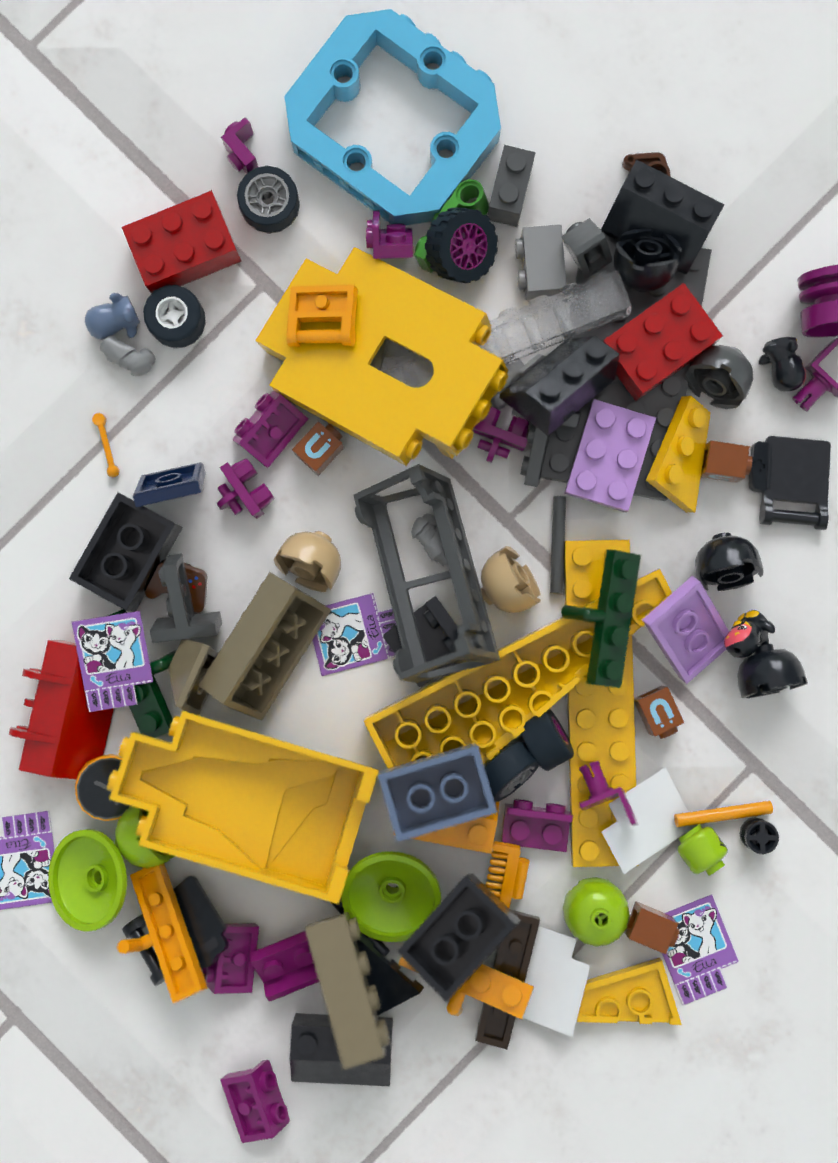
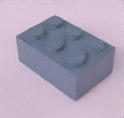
M476 742L378 772L379 782L397 842L497 813Z

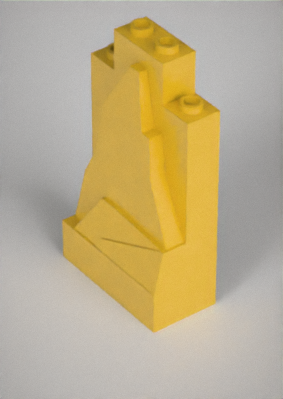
M182 711L180 717L174 716L168 734L174 737L172 743L138 732H131L130 738H123L118 752V757L123 759L119 771H112L107 790L112 791L110 800L149 811L148 816L142 815L137 827L136 835L141 836L139 846L339 904L349 871L347 867L366 803L370 802L379 770L186 711Z

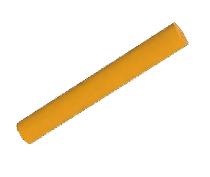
M771 801L680 813L674 815L676 827L753 817L772 814L773 806Z

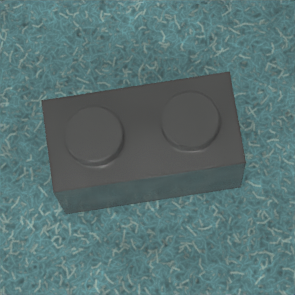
M504 145L488 209L490 221L518 227L536 152Z

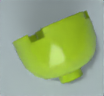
M131 806L117 821L115 844L121 855L132 865L141 868H151L170 861L169 859L175 856L139 846L141 836L136 835L137 827L142 815L148 816L149 811Z
M599 877L583 879L571 891L569 890L565 896L563 904L564 921L572 935L583 943L596 947L610 945L618 940L627 929L630 917L628 901L622 891L609 880Z

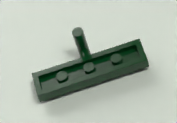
M606 550L598 609L565 605L561 610L563 618L595 623L586 682L588 684L621 688L641 555L618 550Z
M122 609L107 616L123 614L127 612L126 610ZM176 650L158 660L150 662L153 682L134 685L137 705H131L129 708L141 734L155 738L169 733L173 718L154 675L169 669Z

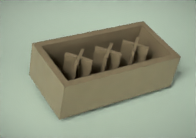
M269 572L198 686L221 704L262 721L331 609Z
M346 912L307 925L305 931L343 1070L385 1057L386 1046L390 1045V1035L385 1019L379 1020L376 1010L380 1009V999L375 984L369 986L366 975L370 974L371 968L366 951L359 952L357 940H360L361 937L357 918L350 919L349 913Z

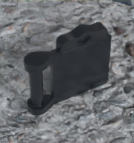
M769 436L765 442L758 441L754 443L750 449L752 468L749 474L748 485L751 491L762 493L759 523L764 525H771L772 522L813 525L814 529L826 530L829 518L830 442ZM773 500L816 504L815 513L773 509Z
M189 876L173 890L202 970L203 968L215 965L220 954L228 949L229 942L223 935L227 927L197 878ZM143 914L122 928L126 938L134 939L145 935L142 930L146 926ZM153 947L141 951L140 954L152 973L150 976L154 986L160 985L165 979Z

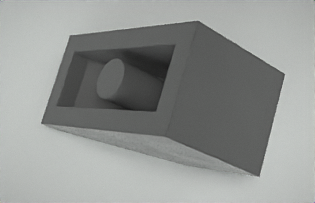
M590 218L584 222L573 224L568 228L566 234L562 236L566 249L585 279L613 261L605 235Z

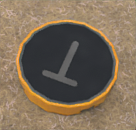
M107 754L93 758L78 772L75 782L76 800L81 809L92 818L103 821L120 819L123 813L131 807L130 805L109 799L112 792L107 790L109 778L113 770L119 771L123 759L118 757V755Z

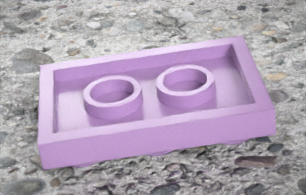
M593 399L564 494L628 512L656 418Z
M693 576L642 619L678 677L686 684L726 650L724 640L729 630L702 583Z

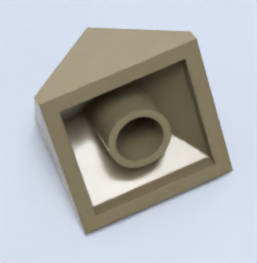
M183 639L170 663L169 674L175 706L186 712L200 715L209 695L198 685L218 654L212 647L200 642Z

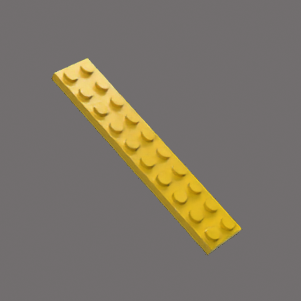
M630 540L564 541L565 605L583 607L599 599L606 550L630 553ZM632 635L628 639L621 688L586 683V675L567 693L568 738L574 751L573 757L569 759L570 812L573 815V820L570 822L571 865L573 867L619 866L602 834L603 830L617 822L608 804L618 797L587 810H582L579 803L589 800L591 794L579 768L584 765L589 766L594 777L589 763L599 761L609 788L616 789L621 786L626 793L636 786Z

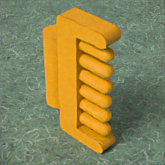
M494 841V851H492L491 856L499 859L490 860V864L494 866H490L488 871L495 874L487 875V879L490 881H487L485 886L491 888L489 890L510 908L512 898H523L530 861L520 857L521 850L519 845Z

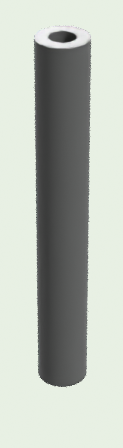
M553 496L550 593H563L565 496Z

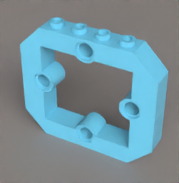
M392 9L346 15L284 96L294 154L372 211L380 210V217L390 224L413 225L432 222L435 213L441 211L461 182L472 178L500 138V118L495 86L491 78L481 70L476 71L467 65L465 59L455 51L450 52L441 46L439 40L431 33L425 34L416 28L414 22L404 14L398 15ZM376 45L414 71L419 82L428 89L437 88L471 113L457 134L442 132L433 138L430 145V163L432 167L410 196L373 169L371 154L365 147L352 145L345 149L315 127L335 99L348 102L358 96L360 91L359 67ZM435 63L440 67L435 70H430L426 66L428 64ZM342 76H348L351 78L346 83H340L337 81V79ZM441 150H450L454 155L449 158H443L438 153ZM356 162L364 165V168L359 171H353L349 167Z

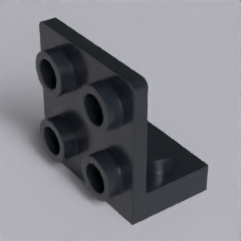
M434 596L414 612L426 662L455 652L454 641L458 639V626L438 598ZM394 626L383 635V638L392 651L396 653L397 650L402 649L397 626ZM458 660L453 661V662H450V663L445 664V665H443V666L437 667V668L432 669V670H430V671H434V670L442 669V668H445V667H449V666L453 665L455 662H457ZM432 679L418 682L416 684L419 687H422Z

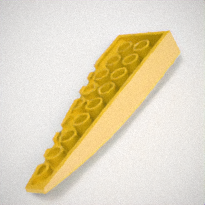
M660 569L637 579L629 637L645 625L642 619L672 594ZM599 599L583 607L598 609ZM561 617L498 649L500 660L449 674L365 717L363 721L387 768L475 742L478 745L483 765H485L514 738H517L526 730L524 725L534 716H542L588 674L595 623Z

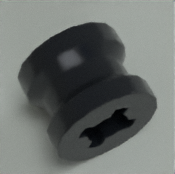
M749 818L740 828L739 834L742 843L758 854L770 853L778 845L779 834L774 825L761 818Z

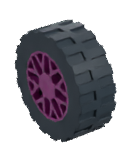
M458 207L449 208L446 212L442 211L436 219H433L430 224L431 227L427 230L426 259L431 265L430 268L437 272L439 277L455 282L471 283V281L481 279V276L489 272L490 266H493L494 258L498 251V235L495 233L496 228L494 224H491L490 218L487 215H483L478 210Z

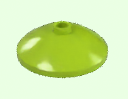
M92 829L78 830L67 835L56 847L49 866L48 883L50 896L59 916L72 928L87 932L106 927L119 914L127 890L126 866L118 847L104 833Z
M395 851L375 853L357 862L348 872L342 891L344 912L349 913L350 919L357 918L360 932L370 938L384 942L407 941L441 903V889L433 871L416 857ZM389 883H395V884H397L398 886H396V887H391V886H389L388 884H389Z

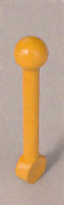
M97 413L93 416L92 421L98 426L108 463L107 474L112 478L119 475V468L114 464L104 426L107 419L103 414Z

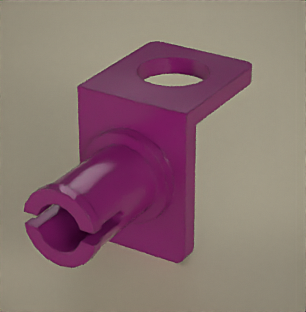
M838 338L832 340L805 367L811 373L812 379L792 397L793 401L798 404L808 396L799 406L806 412L826 391L838 397V383L818 365L838 345Z
M599 761L589 763L594 777L589 766L584 765L579 768L591 794L589 800L579 803L582 810H587L619 796L631 825H639L624 789L621 786L616 789L609 788Z

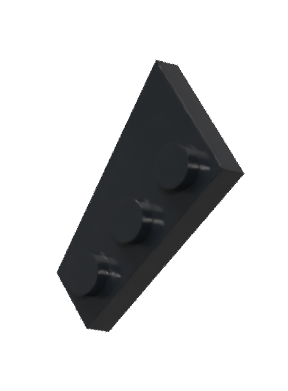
M361 933L360 940H357L359 952L366 951L371 968L370 974L366 975L369 986L375 984L381 1005H379L380 1009L376 1010L377 1016L420 994L424 986L416 979L412 982L400 971L401 966L393 959L389 961L375 949V943Z

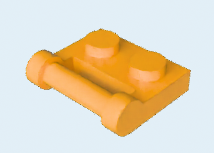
M355 285L291 286L286 333L288 346L300 347L301 344L342 343L343 346H354L356 342L355 319L358 295ZM341 322V329L301 330V323Z

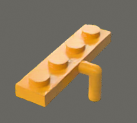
M165 864L143 868L131 874L130 878L149 933L140 938L120 940L117 944L118 952L121 954L141 952L154 946L173 1003L181 1002L208 989Z
M401 957L399 965L416 972L407 963V961L403 957ZM482 964L456 994L449 999L447 1012L453 1016L461 1015L463 1011L462 1003L465 995H468L522 1020L534 986Z

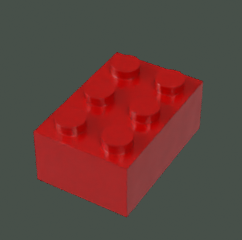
M212 190L121 227L144 284L151 294L165 285L183 286L242 262Z
M683 283L604 339L603 342L620 354L616 375L634 400L637 401L688 365L698 355L714 346L723 335L685 283Z

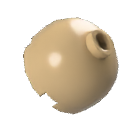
M321 531L293 534L287 538L274 558L276 567L284 575H287L290 571L299 577L296 578V583L319 592H326L328 587L331 590L341 570V557L337 548L332 543V539Z
M505 546L495 552L486 561L481 571V583L483 585L481 592L483 599L488 605L494 604L502 611L515 613L522 612L538 604L541 600L536 597L540 596L541 593L528 566L525 564L522 567L517 563L515 559L520 556L509 546Z

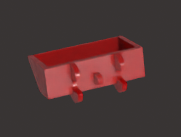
M48 640L42 668L23 669L22 673L24 677L39 680L35 699L25 698L24 706L33 707L29 726L10 727L9 735L25 739L19 771L54 778L77 779L78 772L88 761L104 755L114 708L89 712L76 644L61 640Z

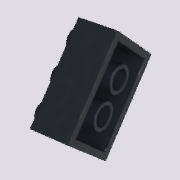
M117 492L69 579L126 611L135 612L145 596V591L159 563L166 559L183 527L145 506L136 507L134 500Z
M471 873L458 883L397 952L447 1002L516 928L521 920Z

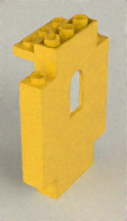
M356 247L352 249L338 274L306 258L255 340L267 353L283 361L269 385L274 391L280 393L288 401L405 466L420 453L423 438L434 443L443 455L451 459L457 456L463 449H466L473 438L474 427L487 416L491 407L490 401L492 397L503 389L508 379V369L504 360L479 347L488 341L491 334L492 325L485 312L380 259H373L372 255ZM355 285L358 295L355 319L356 342L354 346H343L342 343L301 344L300 347L288 346L286 333L291 286ZM341 322L301 323V330L341 329ZM386 338L422 356L433 364L434 373L426 385L418 388L410 387L370 366Z

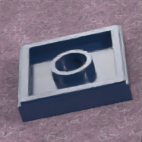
M199 462L141 475L133 494L135 506L140 507L201 493L206 475L203 463Z

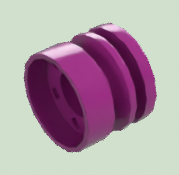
M838 265L822 267L802 274L797 279L798 288L802 291L799 294L800 303L812 305L800 312L803 336L815 338L838 336Z

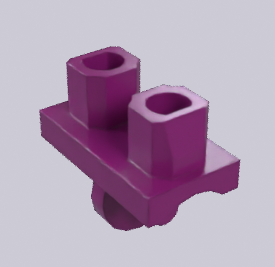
M490 407L487 416L473 429L475 434L493 440V443L480 439L477 448L489 452L486 461L492 463L495 455L508 458L510 450L498 446L499 443L523 452L527 445L528 420L513 416L508 431L496 427L501 411Z
M246 458L232 466L228 462L221 466V471L234 488V491L231 492L225 483L217 488L223 496L217 502L219 509L223 510L230 507L233 513L237 515L243 511L238 503V500L241 499L251 515L256 519L264 515L262 509L267 507L275 498L264 483L249 492L244 483L258 474L251 462Z

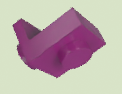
M246 117L240 122L236 121L226 128L224 135L221 136V139L229 153L227 155L229 162L238 172L243 169L247 174L259 166L255 156L243 144L254 134L251 124Z

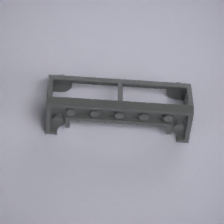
M418 464L354 494L356 504L355 515L360 523L372 528L402 646V649L396 651L395 659L393 660V667L399 676V680L418 683L500 660L450 478ZM409 478L411 484L416 487L387 496L376 495V493ZM421 495L423 502L432 506L449 571L406 582L386 504ZM451 578L464 625L457 627L458 639L454 641L455 652L426 662L408 590ZM458 659L471 660L469 662L430 671L432 669L443 666Z

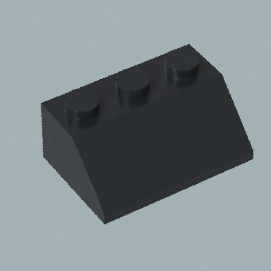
M636 160L619 191L601 231L617 240H620V236L624 232L633 229H652L653 232L650 236L662 239L664 233L671 235L679 242L682 248L677 271L687 275L725 204Z
M595 335L567 339L501 392L499 398L549 436L615 380L620 354Z
M295 1013L291 1025V1082L390 1086L393 1018L378 1017L379 1020L385 1019L390 1035V1045L386 1046L385 1057L343 1070L329 1015Z

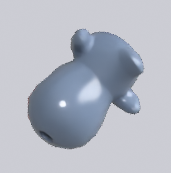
M113 293L109 297L113 302L112 304L98 305L87 311L85 325L89 333L97 339L103 340L110 335H115L124 328L129 338H133L137 333V325L140 321L128 296Z

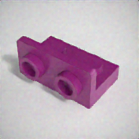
M373 210V220H367L366 246L367 248H373V259L413 258L412 228H406L404 224H389L386 226L387 229H380V210Z
M272 391L270 394L265 393L255 404L257 410L249 419L244 418L234 430L236 435L233 438L235 443L240 445L267 468H269L308 420L302 412L275 391Z
M514 799L513 804L505 803L501 842L516 844L520 847L567 852L569 826L573 820V815L570 811H565L566 806L546 803V808L533 807L532 801Z
M225 923L227 929L223 935L228 940L229 947L220 954L215 965L202 969L206 985L213 994L252 993L255 969L251 964L250 953L257 950L259 926L255 923Z
M306 931L250 953L251 964L264 983L265 996L269 1002L319 982Z
M269 1060L261 1061L253 1069L228 1073L220 1079L242 1143L274 1138L290 1122L287 1107L284 1104L276 1075Z

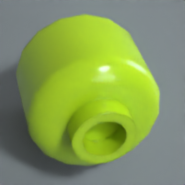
M699 824L679 838L681 844L678 846L677 851L694 874L706 871L710 876L725 866L721 859L727 855L728 849L712 827L702 828Z

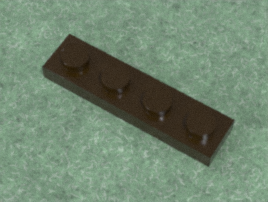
M511 910L521 922L498 946L492 968L525 982L540 918ZM483 1003L475 1041L508 1050L516 1017Z

